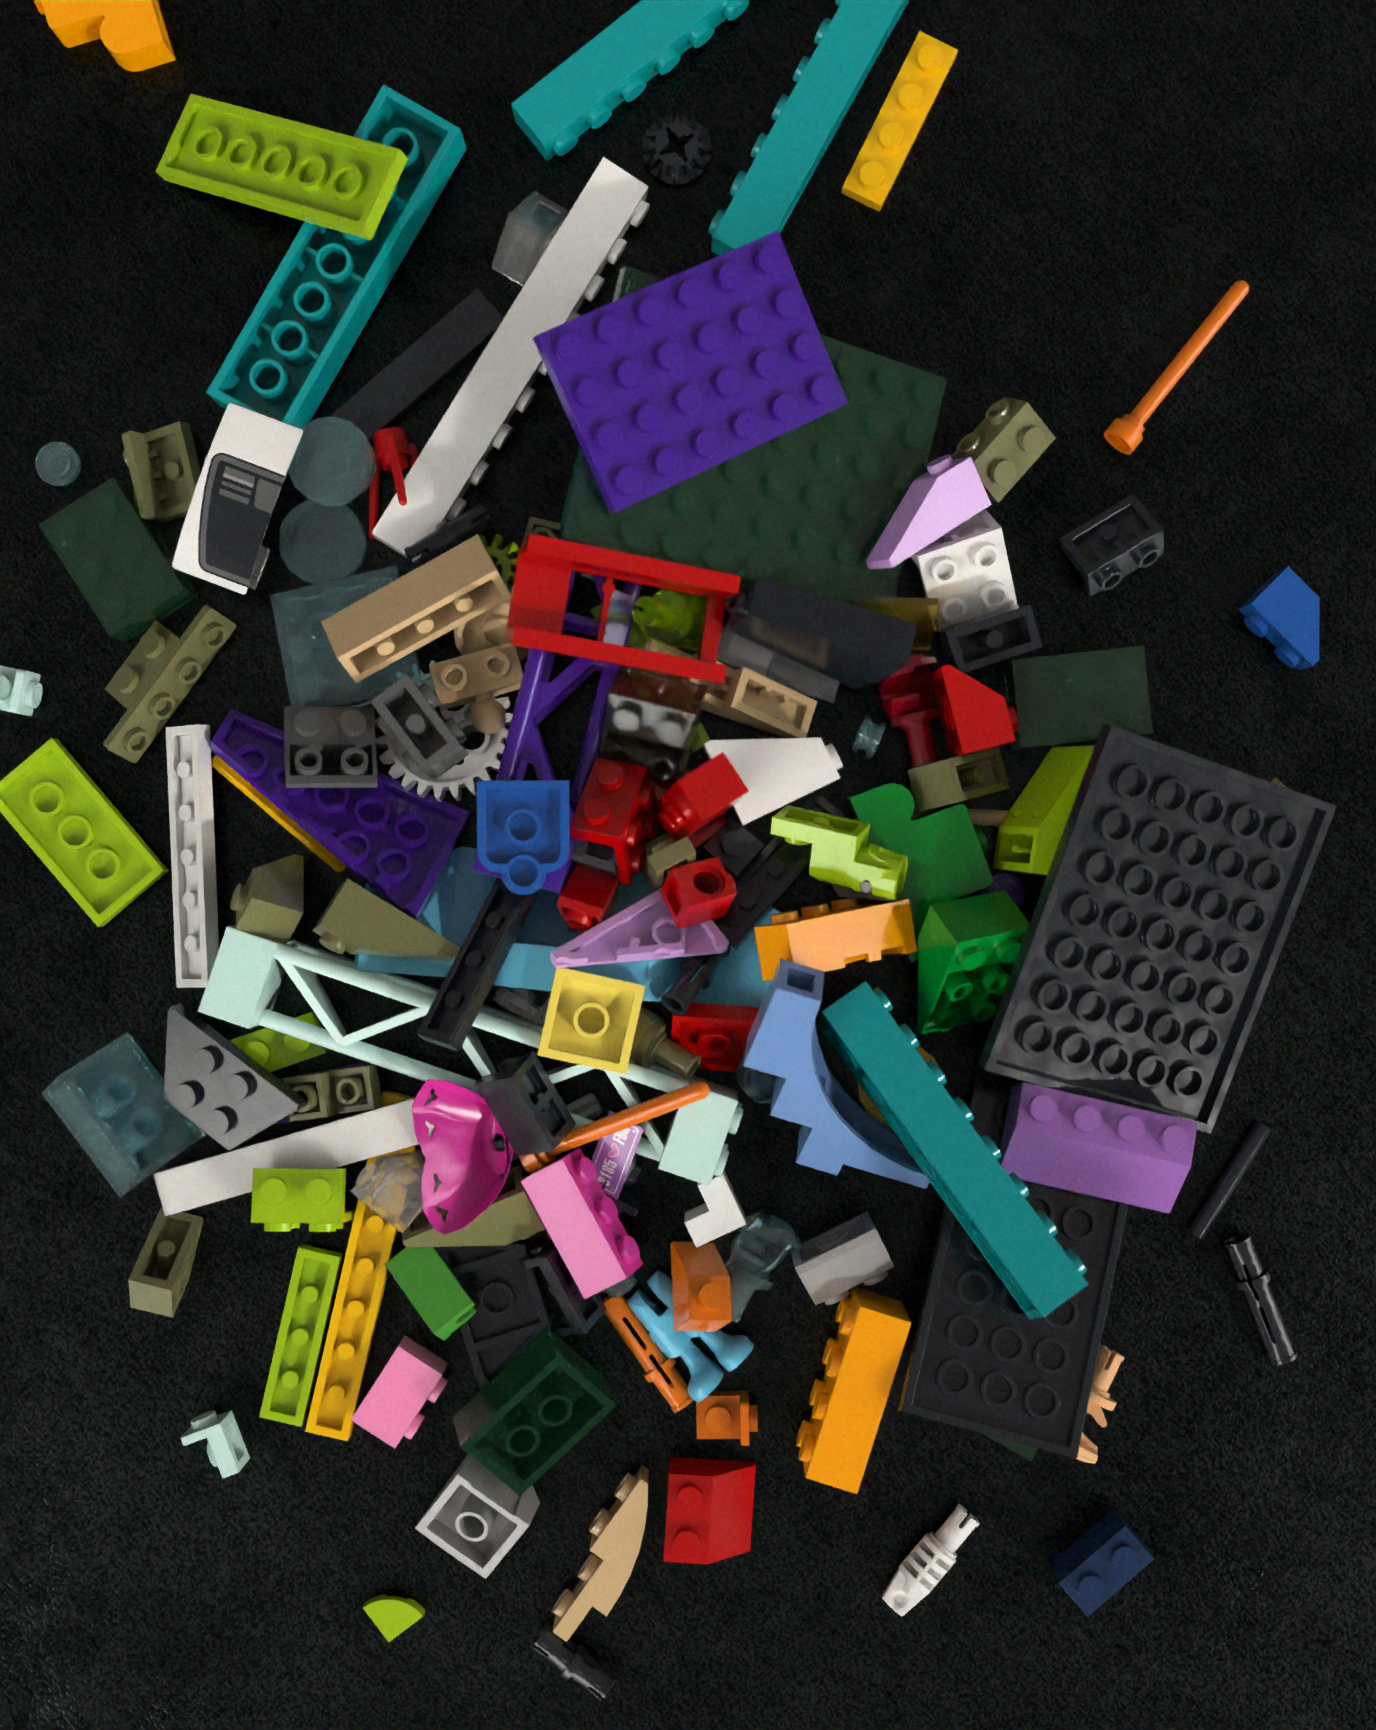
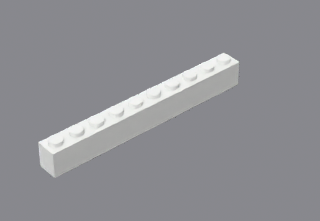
M605 157L602 158L404 479L407 504L404 506L399 504L396 492L372 531L376 539L407 558L404 551L405 547L413 545L434 532L438 523L442 521L450 522L461 515L467 504V501L462 499L470 484L477 487L490 467V464L485 462L493 447L500 450L513 429V427L508 425L516 409L523 413L536 392V390L531 388V385L539 373L544 376L548 374L533 337L579 317L580 315L576 312L584 299L592 302L604 282V278L599 275L606 263L610 262L614 265L627 244V241L622 239L630 225L635 228L640 225L650 207V204L645 202L648 192L646 184ZM426 552L421 553L420 555L413 558L411 561L414 562L418 558L425 555Z

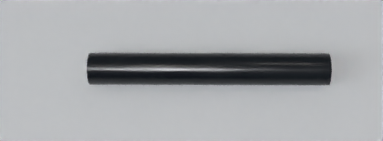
M1256 1120L1188 1228L1189 1232L1202 1240L1204 1239L1271 1132L1270 1128Z

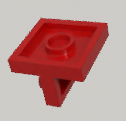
M691 1003L684 1015L672 1013L671 1040L692 1053L701 1056L698 1069L755 1073L756 1069L743 1066L748 1034L760 1007Z

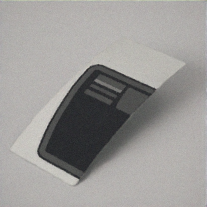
M233 403L228 404L198 479L172 562L174 569L240 594H246L273 508L302 437L303 431L301 429Z

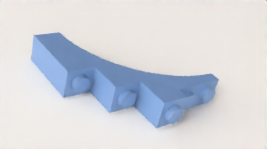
M781 958L748 1034L743 1066L778 1076L774 1084L770 1115L802 1125L799 1132L796 1163L834 1175H838L844 1164L927 1189L930 1181L893 1130L867 1113L843 1090L823 1057L818 1042L815 1018L822 1001L824 971Z

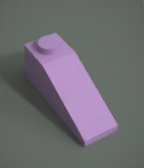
M948 454L926 465L928 472L912 482L868 556L866 564L869 569L895 567L991 505L971 457L952 459L951 455Z

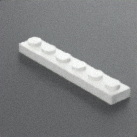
M195 724L166 727L176 988H206L219 950L210 725Z

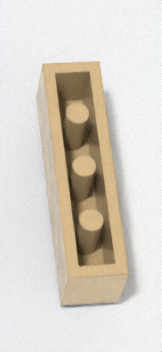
M477 534L326 618L321 623L337 659L357 683L509 599L511 593L492 557Z

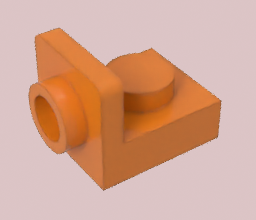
M748 1390L712 1391L701 1402H696L697 1439H740L741 1446H749V1432H758L757 1405H749Z

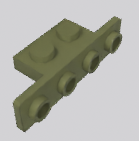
M209 605L203 606L181 637L161 622L155 620L105 688L127 711L105 739L103 745L109 751L132 763L138 762L233 633L236 624Z

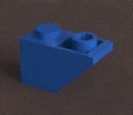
M1288 566L1274 573L1238 610L1246 617L1244 623L1255 635L1259 637L1265 636L1276 647L1274 652L1281 662L1290 668L1296 667L1298 670L1314 666L1319 661L1320 597Z

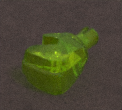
M660 588L654 596H644L635 601L634 605L643 607V610L632 609L633 619L639 625L644 626L648 636L658 643L682 650L698 652L707 598Z

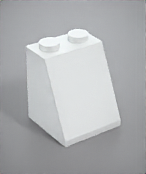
M821 737L711 740L705 743L703 747L708 760L724 752L749 790L731 807L741 826L840 779L837 770L843 767L833 744L830 743L825 746Z

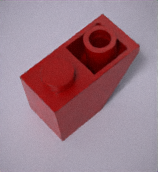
M578 863L576 864L557 902L562 921L568 923V930L581 935L610 918L621 887L618 876Z

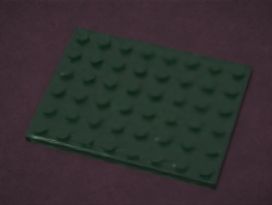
M625 266L620 270L613 302L665 279ZM821 335L848 404L612 514L609 512L579 444L557 539L741 576L740 587L743 589L755 577L760 576L891 616L904 561L893 568L869 569L866 560L912 482L925 474L947 379Z

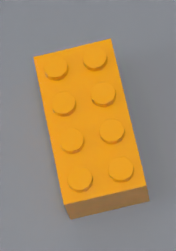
M852 1287L849 1298L846 1297L839 1302L835 1321L840 1323L836 1339L829 1338L825 1346L822 1363L827 1364L823 1380L816 1379L809 1399V1405L813 1406L812 1415L809 1422L802 1421L796 1446L800 1447L798 1459L803 1461L805 1477L807 1479L857 1494L912 1322L902 1301L858 1287Z

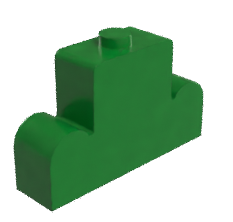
M895 783L880 784L846 797L854 820L870 823L867 847L873 843L894 853L906 855L908 858L905 885L901 894H897V899L895 900L909 899L917 950L918 936L930 905L952 901L992 885L993 877L984 853L989 852L987 839L981 827L974 829L969 812L964 804H949L911 819L915 807L914 798L903 785ZM918 951L904 954L905 958L911 963L918 960Z

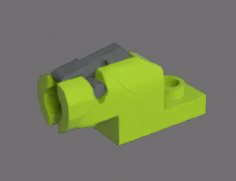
M786 805L772 817L770 834L784 837L786 842L793 845L812 844L809 875L820 881L831 883L838 896L892 901L897 899V894H901L904 888L908 869L907 856L894 853L873 843L867 847L870 823Z

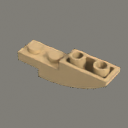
M641 1465L634 1476L630 1473L626 1474L614 1493V1496L618 1499L609 1511L604 1508L601 1509L589 1528V1532L592 1533L590 1551L593 1553L589 1555L578 1572L577 1576L581 1580L572 1592L565 1589L553 1607L552 1612L556 1614L553 1633L566 1642L592 1607L607 1617L631 1575L640 1550L648 1507L649 1469Z

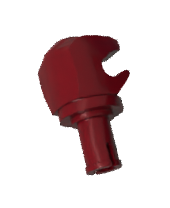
M911 653L908 665L877 682L883 711L890 721L891 728L900 726V730L905 729L912 759V768L940 761L930 724L934 722V718L942 716L940 707L931 709L933 688L930 667L937 663V659L935 656L923 655L921 653Z

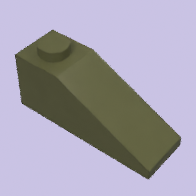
M347 879L340 885L313 929V932L321 936L319 942L338 954H343L346 951L354 955L449 963L456 958L460 947L350 879Z
M520 1165L509 1170L505 1184L490 1207L463 1229L446 1235L438 1233L428 1221L422 1206L403 1213L402 1242L405 1247L505 1246L520 1239L530 1238L535 1233L545 1230V1226L520 1182L527 1177L524 1168ZM504 1173L500 1174V1178L503 1179V1177L505 1176ZM436 1206V1210L442 1214V1221L446 1222L448 1210Z

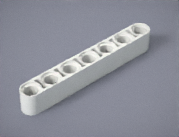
M434 1092L430 1093L431 1097L426 1100V1105L433 1099H436ZM415 1098L154 1173L164 1216L252 1192L253 1168H336L417 1145L419 1143L414 1130L412 1104ZM425 1121V1124L429 1128V1138H432V1133L435 1129V1126L429 1124L428 1121Z

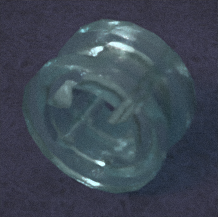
M866 714L851 750L856 752L862 749L866 752V757L872 758L887 723L884 721L874 723L871 719L872 716Z

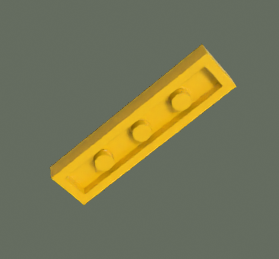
M919 31L842 187V194L880 212L956 59L957 49Z

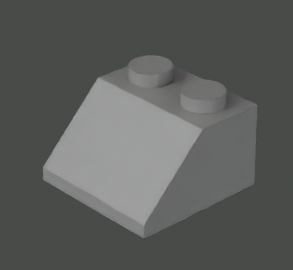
M868 1211L790 1249L794 1267L815 1305L825 1302L826 1305L837 1303L849 1295L848 1289L863 1282L865 1286L876 1284L888 1276L887 1270L894 1267Z

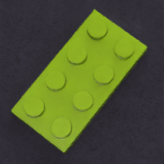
M49 739L0 781V812L97 927L106 925L169 871L58 739Z

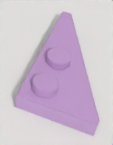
M660 888L553 950L550 955V961L555 968L721 954L727 950L730 942L713 920L677 929L660 894Z

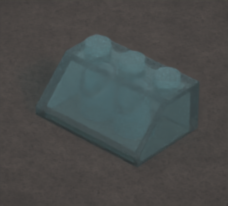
M128 1032L58 1075L42 1092V1095L120 1198L205 1136L197 1125L163 1099L164 1079Z

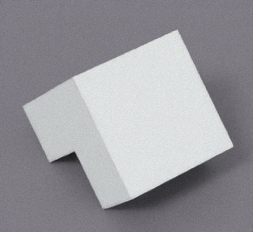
M724 1170L721 1177L713 1175L710 1186L698 1182V1188L706 1203L685 1212L684 1220L696 1248L746 1225L745 1213Z

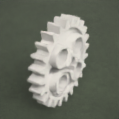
M413 667L415 676L413 681L419 687L426 682L436 695L431 671L424 675L419 667ZM493 696V699L500 702L505 710L511 706L508 697L496 699L497 696ZM476 701L465 704L463 708L457 711H442L441 707L438 706L445 721L452 717L466 736L472 732H480L474 727L471 720V712ZM506 713V722L500 731L493 734H485V741L481 747L475 750L466 749L469 755L464 758L462 765L456 764L435 781L424 772L417 776L401 756L407 750L397 737L392 741L386 735L376 738L378 748H388L379 759L383 764L395 763L388 772L393 779L405 774L402 786L407 791L418 783L417 794L423 799L431 789H434V795L438 802L443 801L446 790H450L456 801H460L462 788L465 787L475 796L477 795L476 782L479 780L492 781L488 773L491 769L499 771L500 762L498 759L503 755L504 742H506L509 731L505 727L511 724L513 714ZM375 721L376 729L383 732Z

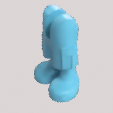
M657 1270L647 1280V1284L668 1309L663 1313L640 1290H637L627 1300V1303L639 1321L649 1331L648 1335L652 1342L658 1346L665 1357L677 1358L680 1356L685 1362L691 1375L688 1384V1394L698 1403L717 1387L723 1378L724 1371L716 1362L707 1357L691 1341V1338L699 1336L709 1346L718 1362L728 1372L734 1370L746 1359L753 1350L754 1344L747 1336H731L721 1330L716 1332L674 1331L672 1279Z

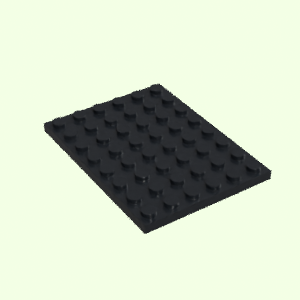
M1103 723L978 1065L987 1071L1047 1088L1198 1122L1197 1130L1211 1134L1337 806Z

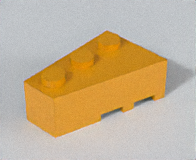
M845 897L831 900L830 909H828L827 903L802 907V916H798L797 911L772 914V923L754 927L763 981L772 980L781 958L827 972L845 968V964L866 959V962L881 960V955L917 952L909 899L857 904V898Z

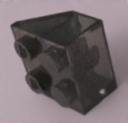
M621 665L608 695L599 758L645 766L648 768L649 778L675 784L687 774L701 721L707 685Z

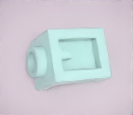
M0 666V710L32 717L33 709L39 706L42 698L43 688L42 684L39 683L41 675L26 670Z
M211 1410L193 1418L190 1421L191 1427L180 1437L183 1446L207 1438L209 1460L214 1467L218 1466L222 1479L239 1473L250 1459L232 1410L217 1415L215 1410Z

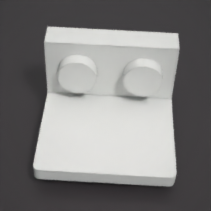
M986 509L910 556L919 568L932 626L935 631L1017 604L1002 528Z

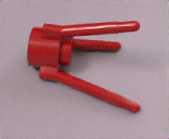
M390 427L381 429L373 434L375 448L368 451L371 464L368 535L370 539H375L372 531L378 523L381 465L384 471L392 472L399 504L402 506L407 504L402 470L409 466L408 461H410L411 466L414 465L418 458L416 444L409 443L407 430L404 428Z

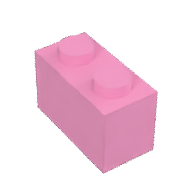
M404 1336L351 1421L393 1448L397 1447L403 1436L411 1440L425 1418L418 1413L425 1401L428 1399L435 1403L448 1382L447 1379L442 1377L448 1363L409 1337Z

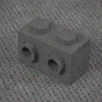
M406 674L370 701L381 715L375 719L376 723L391 741L396 737L400 740L407 750L401 756L417 776L424 772L435 781L469 755L461 744L467 739V736L452 717L446 721L442 719L435 709L441 702L426 682L418 687Z

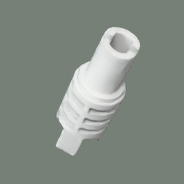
M958 1504L937 1532L931 1531L929 1534L926 1533L899 1565L897 1572L883 1593L882 1599L900 1616H904L927 1596L956 1562L957 1554L955 1551L975 1527L979 1526L980 1522L971 1513L968 1515L967 1509Z

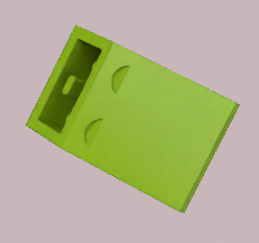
M1095 745L1051 748L999 825L993 869L1047 877Z

